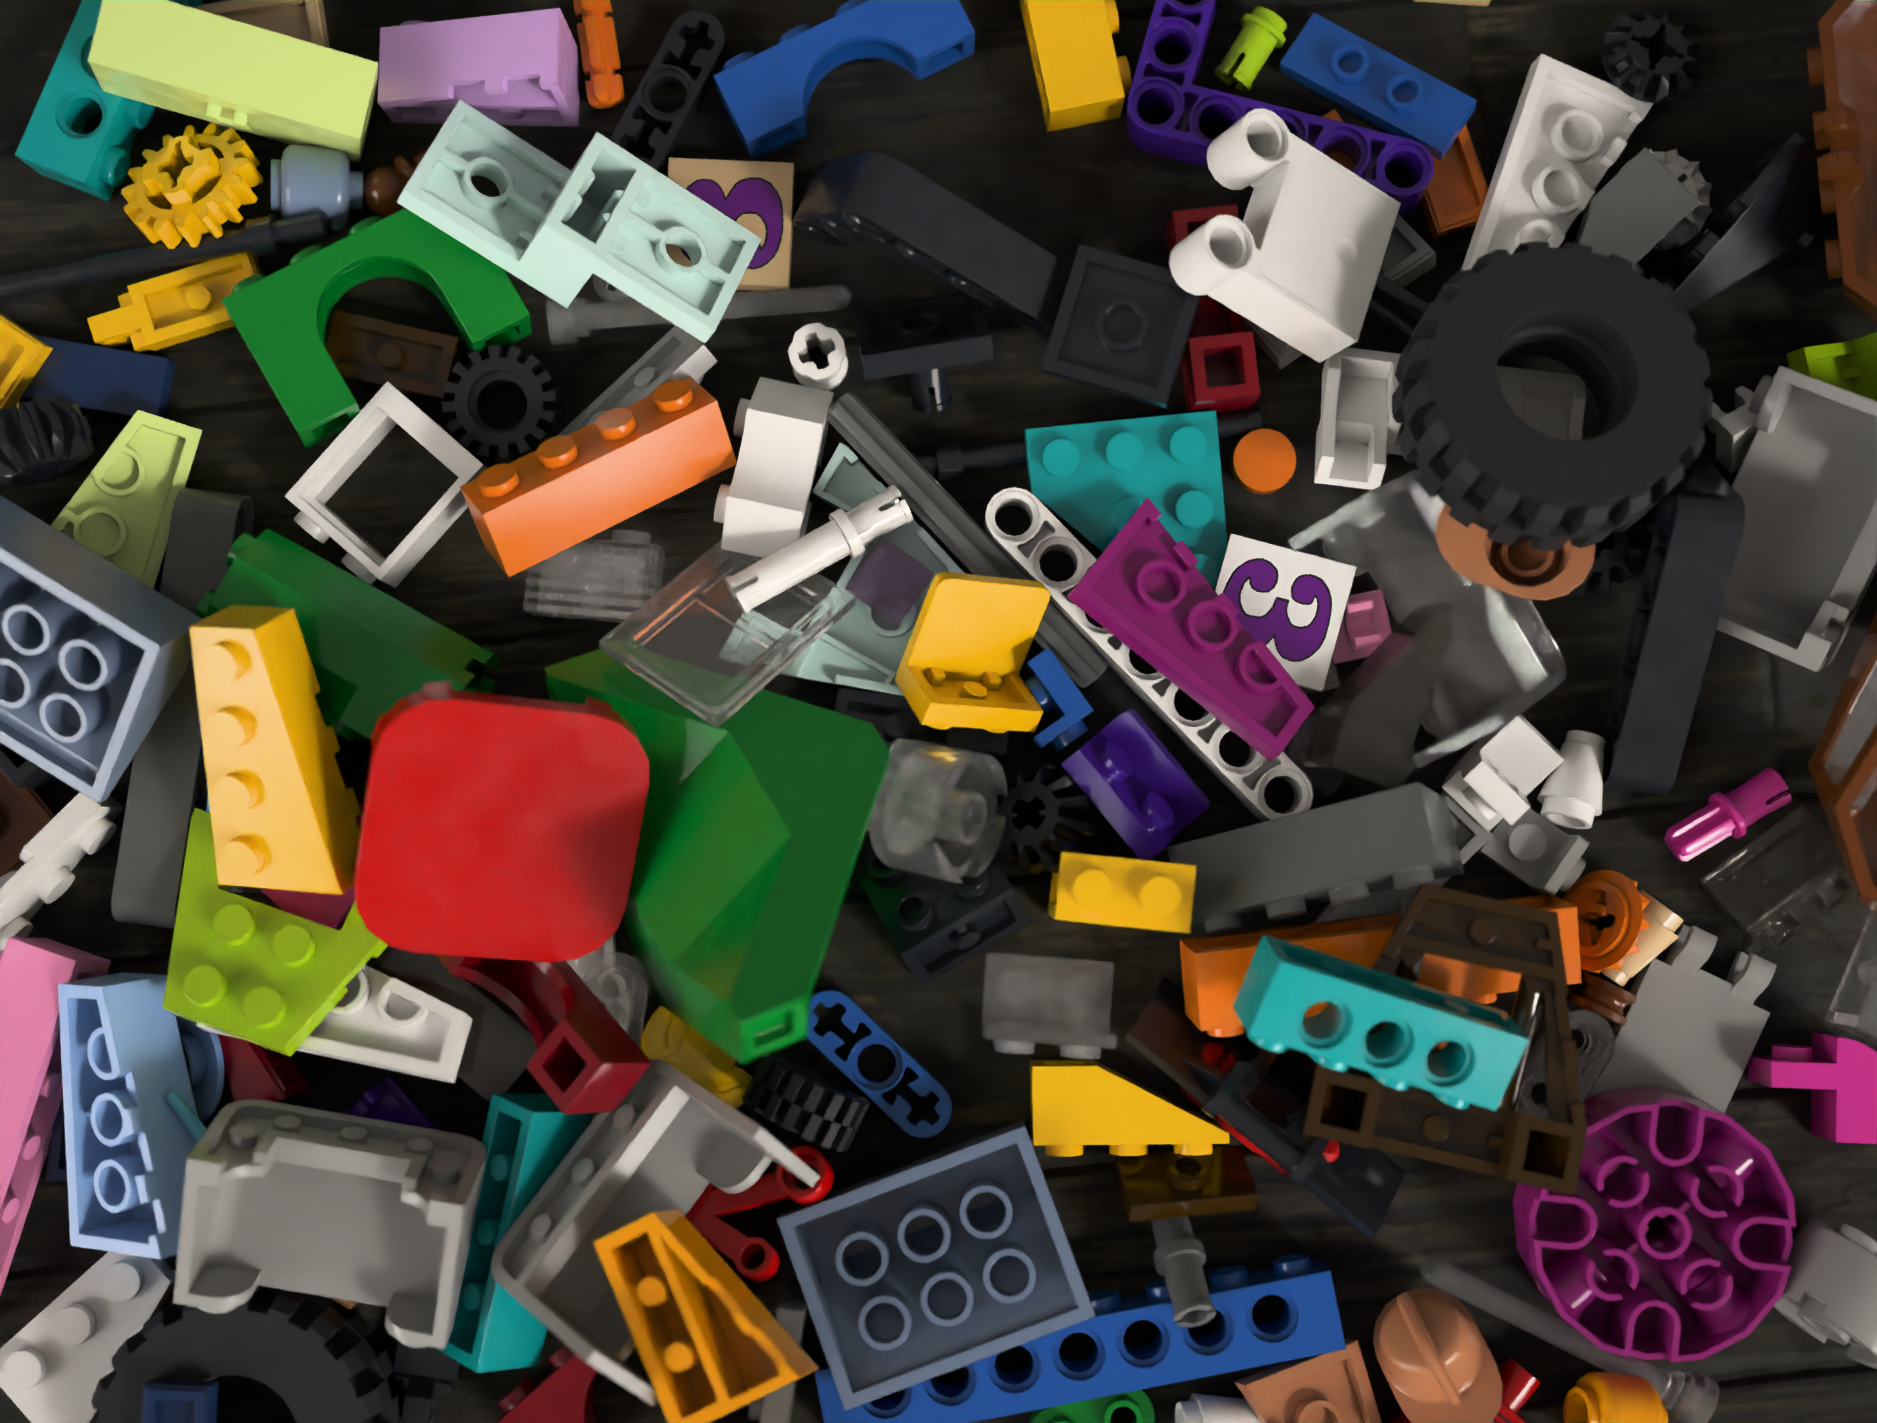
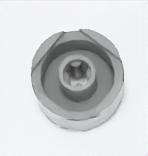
M1810 1218L1806 1224L1802 1225L1793 1239V1245L1787 1263L1792 1267L1783 1295L1773 1306L1788 1320L1822 1343H1825L1828 1338L1842 1345L1849 1343L1850 1346L1844 1355L1874 1369H1877V1242L1849 1225L1843 1224L1837 1232L1828 1225Z

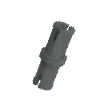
M1189 1217L1150 1220L1157 1247L1153 1253V1261L1156 1272L1165 1278L1176 1325L1180 1327H1196L1209 1322L1216 1315V1310L1211 1302L1202 1268L1206 1262V1254L1203 1244L1194 1238Z

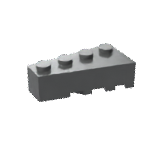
M1419 782L1167 847L1170 863L1196 866L1191 925L1205 927L1207 935L1224 934L1243 929L1245 927L1243 919L1267 914L1268 920L1287 919L1306 913V906L1329 901L1331 905L1349 904L1369 898L1372 892L1391 888L1403 890L1420 887L1423 883L1430 884L1434 882L1435 879L1464 873L1447 800Z

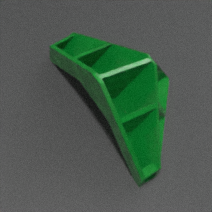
M615 643L580 656L571 657L565 661L545 667L549 701L585 705L587 696L610 703L613 710L633 726L648 758L649 787L627 906L622 919L641 973L656 1001L740 1063L747 1062L807 1037L812 987L890 761V750L874 725L620 643Z

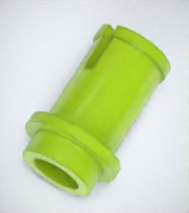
M1256 6L1251 14L1246 13L1242 16L1240 24L1243 27L1221 64L1214 71L1216 77L1229 87L1236 80L1238 83L1235 86V90L1241 93L1249 92L1252 87L1251 84L1274 47L1281 48L1286 40L1283 35L1287 28L1286 22L1273 11L1261 6Z

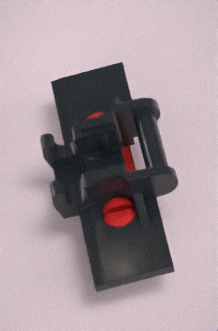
M1165 976L1124 1039L1179 1084L1182 1092L1200 1106L1202 1111L1216 1119L1225 1130L1252 1152L1264 1158L1293 1185L1302 1184L1354 1228L1360 1230L1369 1239L1374 1237L1386 1216L1406 1171L1379 1149H1368L1303 1134L1313 1077L1308 1080L1278 1055L1279 1052L1265 1049L1253 1041H1250L1248 1044L1238 1035L1214 1037L1206 1034V1031H1200L1185 1015L1183 990Z

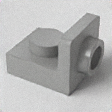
M1529 808L1513 825H1510L1503 818L1490 830L1493 836L1477 851L1478 854L1534 893L1553 896L1559 889L1562 892L1567 891L1580 877L1586 866V860L1581 858V856L1589 846V842L1579 835H1568Z

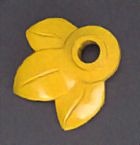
M662 1005L659 1006L650 1017L643 1032L641 1047L644 1054L649 1060L659 1059L666 1062L734 1109L739 1108L744 1103L742 1097L752 1076L743 1069L734 1066L737 1061L735 1058Z

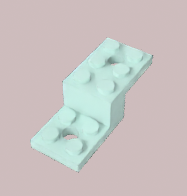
M460 99L397 200V203L565 308L569 307L589 277L594 273L703 343H706L715 332L761 241L760 237L598 132L595 133L573 169L569 170ZM471 176H484L493 181L499 189L500 196L488 197L481 194L473 186ZM673 244L684 249L691 259L692 266L684 267L676 264L667 254L665 245Z

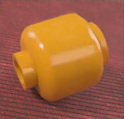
M1588 1372L1580 1377L1575 1386L1568 1391L1563 1404L1564 1423H1668L1666 1407L1654 1386L1643 1376L1635 1374Z

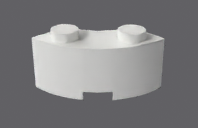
M760 377L751 400L740 399L733 432L734 436L742 437L739 456L731 485L721 484L714 510V522L724 524L721 549L765 558L805 535L812 508V503L808 501L816 467H821L829 427V421L826 416L829 408L832 406L834 392Z

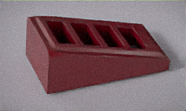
M217 1034L223 1053L224 1070L234 1101L256 1099L276 1102L309 1089L303 1073L292 1056H287L243 1039Z

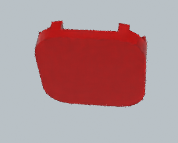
M450 681L423 683L424 689L400 699L385 715L379 714L371 736L372 751L356 861L353 863L356 910L369 932L391 947L414 953L559 962L576 960L599 949L617 931L628 901L649 787L648 758L633 726L615 712L610 703L587 696L585 705L457 691L452 690Z

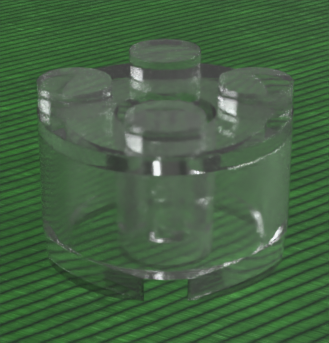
M897 739L889 749L890 761L866 829L870 833L871 843L877 857L882 863L891 868L953 883H963L961 878L964 876L976 878L985 871L993 860L1005 829L1006 816L996 814L997 794L1008 796L1007 781L1001 765L989 754L923 740Z

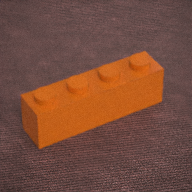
M689 376L683 380L666 382L656 388L652 395L625 408L610 409L602 413L594 423L567 436L552 437L540 444L537 450L511 463L489 467L477 479L461 486L460 489L486 550L505 574L511 577L735 466L737 461L717 400Z

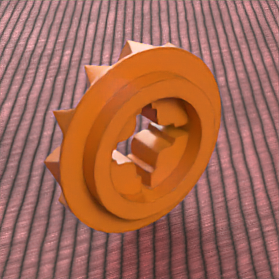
M1597 870L1581 877L1567 891L1563 900L1577 906L1581 969L1598 974L1604 969H1622L1623 958L1627 954L1641 953L1636 941L1641 930L1651 928L1643 918V910L1650 901L1638 892L1637 881L1613 870ZM1608 914L1613 915L1616 919L1612 927L1603 928L1602 931L1597 929L1596 926L1589 924L1590 920H1598L1599 917L1604 918Z

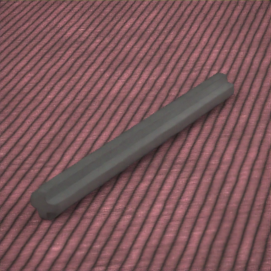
M846 393L829 408L826 418L831 425L889 486L895 485L901 493V499H905L908 506L972 574L1030 580L855 393ZM1049 600L1034 639L1044 650L1049 647L1061 666L1078 686L1087 687L1104 673L1108 666L1107 661Z

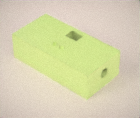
M168 0L102 1L88 62L103 92L291 145L323 146L341 150L347 153L349 161L361 163L377 95L378 62Z

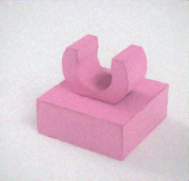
M1382 589L1348 597L1330 665L1396 651Z

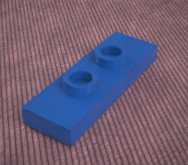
M1316 13L1312 14L1280 62L1281 74L1392 135L1411 139L1424 145L1431 153V156L1440 161L1476 107V99Z

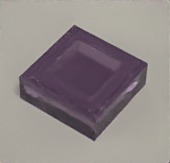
M881 536L846 586L845 591L899 627L934 577V572Z

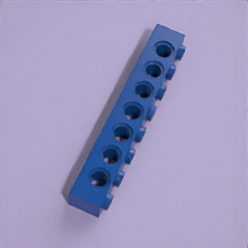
M1309 1253L1282 1255L1271 1260L1273 1268L1248 1273L1244 1265H1231L1208 1272L1209 1280L1206 1283L1211 1302L1215 1309L1220 1312V1322L1212 1333L1203 1336L1188 1331V1327L1176 1325L1165 1278L1145 1284V1293L1120 1297L1118 1290L1093 1292L1088 1294L1095 1317L1019 1345L1027 1349L1032 1355L1029 1364L1019 1372L1011 1373L1002 1370L995 1362L997 1353L966 1365L968 1369L967 1375L957 1384L946 1385L940 1383L934 1377L902 1389L892 1397H881L846 1411L844 1410L826 1356H818L816 1366L819 1369L814 1372L824 1423H972L1345 1350L1346 1345L1331 1271L1320 1259L1311 1260ZM1266 1295L1282 1297L1283 1309L1277 1319L1269 1323H1259L1252 1319L1253 1307L1261 1297ZM1138 1320H1148L1158 1327L1157 1335L1151 1344L1146 1347L1135 1348L1123 1341L1124 1333L1130 1324ZM1081 1332L1091 1336L1095 1343L1092 1352L1087 1357L1081 1360H1071L1060 1353V1345L1068 1335Z

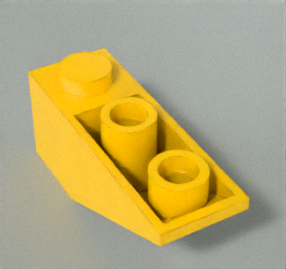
M1029 1060L1030 1137L1033 1146L1045 1145V1155L1057 1157L1083 1155V1145H1109V1154L1141 1156L1148 1154V1144H1174L1175 1154L1208 1155L1213 1153V1144H1229V1133L1221 1125L1095 1060Z

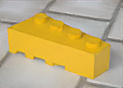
M231 605L190 626L218 884L342 895L354 885L353 863L356 861L360 834L355 817L361 811L353 788L345 789L334 755L340 750L333 726L327 727L323 722L315 695L321 690L294 608Z

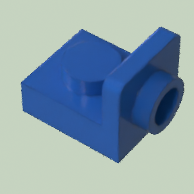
M1048 647L1027 662L1025 669L1031 677L1023 683L1030 690L1045 714L1054 708L1061 717L1036 735L1031 741L1038 750L1051 742L1056 751L1059 752L1088 731L1082 719L1089 715L1093 709Z

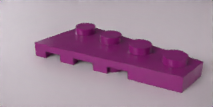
M1147 497L1067 598L1265 758L1272 761L1282 753L1315 706L1264 642L1254 641L1235 617L1239 613L1237 608L1224 592L1220 595L1215 592L1195 565L1199 562L1182 540L1176 543L1158 520L1162 514Z

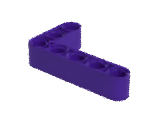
M1156 0L1128 96L1126 130L1130 140L1137 148L1148 153L1208 168L1206 159L1207 149L1213 140L1205 137L1200 131V127L1210 121H1220L1230 127L1254 109H1267L1276 113L1285 122L1289 132L1323 154L1342 152L1348 155L1355 166L1350 170L1351 172L1401 203L1398 211L1399 215L1410 212L1420 203L1434 172V162L1431 153L1424 145L1411 139L1195 85L1214 19L1217 0H1202L1194 5H1185L1177 0ZM1176 47L1183 50L1188 58L1182 63L1170 65L1160 61L1156 54L1164 48ZM1160 106L1171 114V118L1165 123L1153 125L1143 121L1139 113L1146 107ZM1394 167L1404 168L1414 176L1416 184L1408 188H1399L1391 184L1386 177L1385 171Z

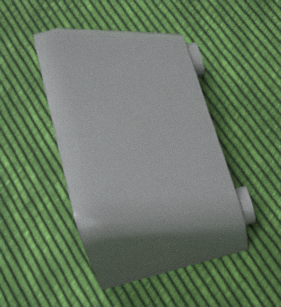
M1779 366L1775 377L1763 376L1754 392L1748 411L1758 415L1755 424L1758 431L1732 485L1734 490L1743 499L1745 522L1717 630L1805 668L1819 672L1828 666L1836 655L1877 572V401Z
M247 1099L227 1104L220 1110L187 1157L173 1303L198 1307L202 1311L219 1314L229 1312L236 1308V1306L245 1303L253 1295L258 1285L387 1307L385 1327L389 1334L397 1338L402 1344L414 1348L429 1346L445 1349L453 1329L483 1181L486 1148L480 1141L462 1134L267 1100Z

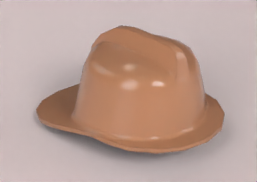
M1446 503L1437 516L1435 537L1441 556L1458 574L1475 583L1505 592L1514 597L1550 600L1567 595L1584 582L1594 565L1596 544L1578 548L1571 545L1569 539L1557 551H1538L1529 547V541L1517 539L1509 546L1488 539V530L1474 523L1465 527L1448 515L1452 508Z
M1424 1287L1402 1292L1387 1303L1376 1320L1373 1344L1383 1373L1400 1408L1410 1422L1492 1423L1501 1407L1503 1384L1497 1364L1471 1313L1463 1303L1442 1289Z

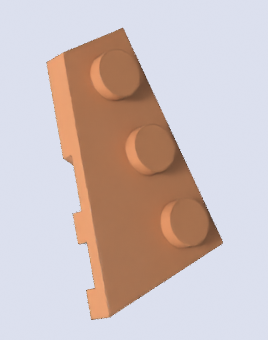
M1344 1338L1345 1350L1285 1361L1234 1381L1261 1423H1382L1357 1340Z

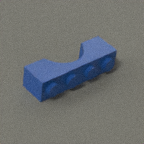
M849 0L836 10L834 17L814 27L811 24L798 25L784 33L778 41L779 44L759 54H756L754 51L738 54L723 65L722 72L713 76L719 97L751 161H756L808 135L807 111L811 96L819 82L839 65L862 58L882 59L902 67L919 81L973 55L975 30L959 0Z

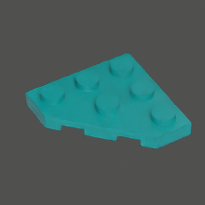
M1216 410L1024 430L1029 491L1044 506L1052 510L1076 530L1079 535L1103 553L1138 507L1148 497L1162 514L1158 520L1176 543L1182 540L1199 561L1195 565L1211 587L1216 590L1228 546Z

